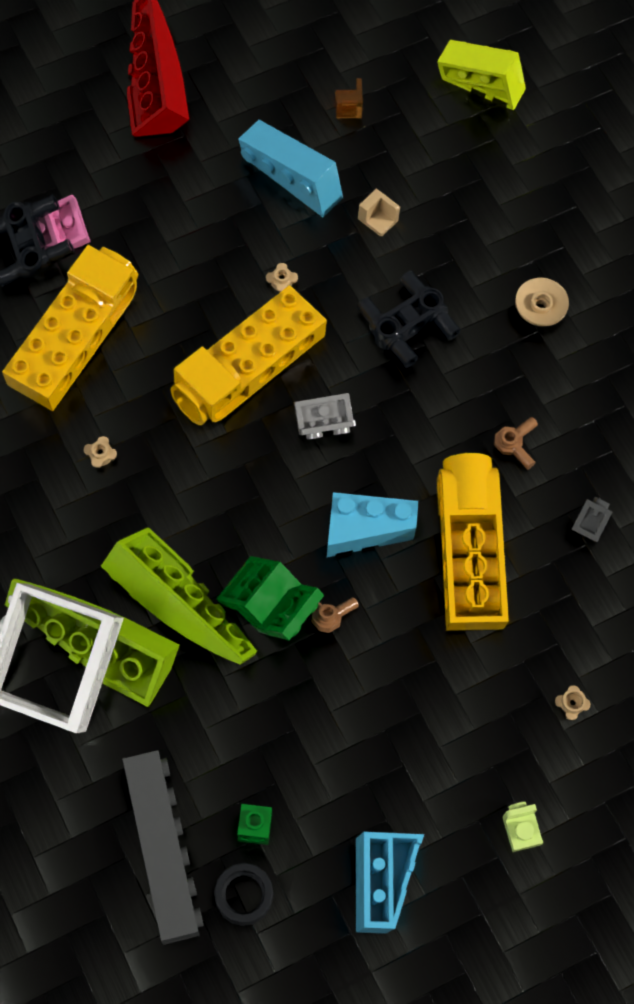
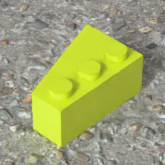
M449 40L437 61L442 80L470 92L472 88L485 93V98L490 101L494 98L508 103L506 108L513 111L526 89L518 52Z

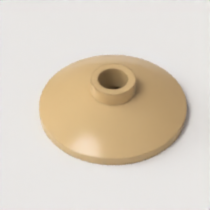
M534 278L520 286L516 294L515 304L518 313L527 322L537 326H550L564 318L569 308V298L565 289L559 283L548 278ZM538 304H541V305H543L545 308H540V307H538L537 305H538Z

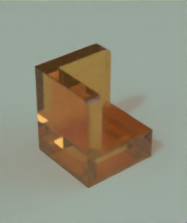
M356 78V90H336V118L362 117V78Z

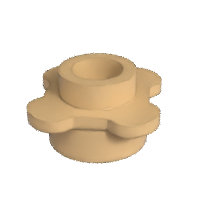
M279 263L273 272H269L266 275V281L271 283L272 287L279 292L289 285L292 286V283H296L298 280L297 273L291 272L285 263Z
M104 436L99 437L95 443L86 444L84 447V453L89 455L92 466L96 468L107 465L117 456L116 450L112 449L109 445V439ZM99 450H102L103 453H102V454H98V451H99Z
M570 686L564 695H558L555 699L556 706L564 710L568 720H576L578 714L589 710L591 705L590 701L586 699L584 693L577 686ZM570 701H575V705H571Z

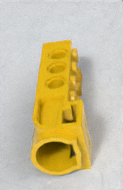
M90 245L86 246L67 272L68 282L2 371L9 387L51 411H54L129 306L136 292L138 273L132 263L105 247L97 250Z
M290 285L287 286L208 350L202 346L174 368L175 384L171 387L170 391L175 403L197 425H203L209 419L212 422L222 420L325 337L327 319Z
M480 453L452 455L443 460V469L439 470L437 476L446 631L504 629L509 622L499 472L497 468H492V459L488 455Z

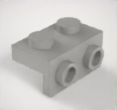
M349 393L294 402L299 435H306L307 439L323 437L322 432L333 430L334 435L349 433V427L356 426V422L353 420Z

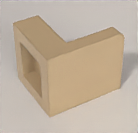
M376 188L359 205L358 220L379 236H383L398 222L400 206Z

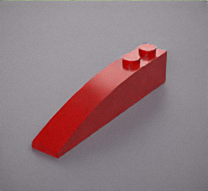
M135 0L132 6L131 31L135 32V35L130 43L133 64H130L128 68V74L132 76V82L127 87L132 135L138 137L173 133L189 120L184 81L178 55L158 0Z

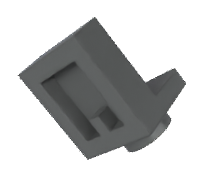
M594 497L593 501L587 499L572 530L598 542L613 512L608 509L610 504L597 497Z

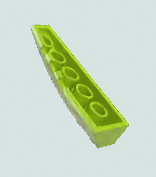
M149 527L118 541L101 565L109 576L117 581L134 600L138 601L163 623L194 643L239 665L257 653V650L235 623H228L225 619L226 611L220 604H213L207 596L209 590L204 583L198 585L191 576L194 572L192 568Z
M19 579L11 581L5 606L9 608L8 597L13 595L16 584L26 583L118 615L79 598ZM32 596L24 621L32 628L37 627L47 636L46 639L54 646L58 644L70 654L68 657L76 664L80 662L86 667L101 621ZM123 617L124 619L102 684L148 707L172 668L179 644Z

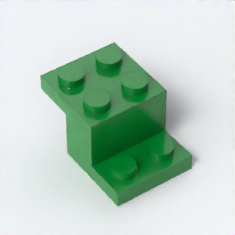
M250 556L216 600L223 607L237 610L259 633L290 640L300 631L301 625L306 618L317 609L318 603L324 594L316 587L302 585L280 561Z

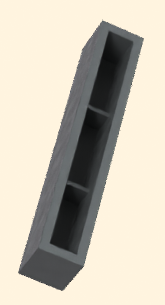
M158 750L124 758L125 773L161 942L165 945L200 936L198 927H202L204 924L200 907L193 908L191 896L197 895L193 877L187 878L184 867L190 865L186 846L180 848L178 840L179 835H184L180 817H173L171 806L177 805L173 787L167 788L165 777L170 776L167 758L161 759Z

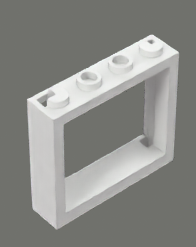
M17 583L13 595L8 597L10 605L7 614L0 621V705L74 733L86 732L124 618L30 584ZM32 596L101 621L70 716L1 691Z

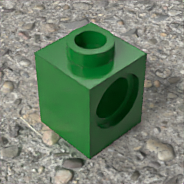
M241 804L237 834L239 842L268 845L272 807Z

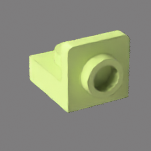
M519 802L510 805L509 810L502 817L512 852L543 844L535 816L537 811L535 804L527 806L526 802Z

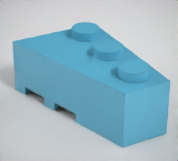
M333 492L327 557L347 551H361L362 548L376 545L381 547L413 540L417 525L418 501Z
M363 832L356 838V932L388 933L396 928L407 892L406 888L411 872L414 870L415 859L419 846L422 844L424 834Z

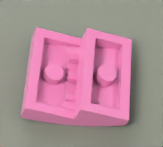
M73 195L58 201L60 210L40 218L39 225L47 248L65 239L70 240L74 249L90 242L77 199Z

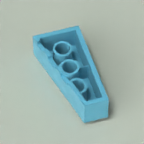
M258 120L238 139L241 155L247 162L255 165L321 217H324L343 199L335 161L261 120Z

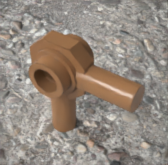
M530 417L516 429L514 427H504L494 436V446L503 455H514L527 470L536 462L522 448L523 436L538 426L537 421Z
M352 597L336 607L329 604L322 605L319 602L317 609L312 614L311 622L319 631L330 633L340 627L342 616L359 607L358 601Z

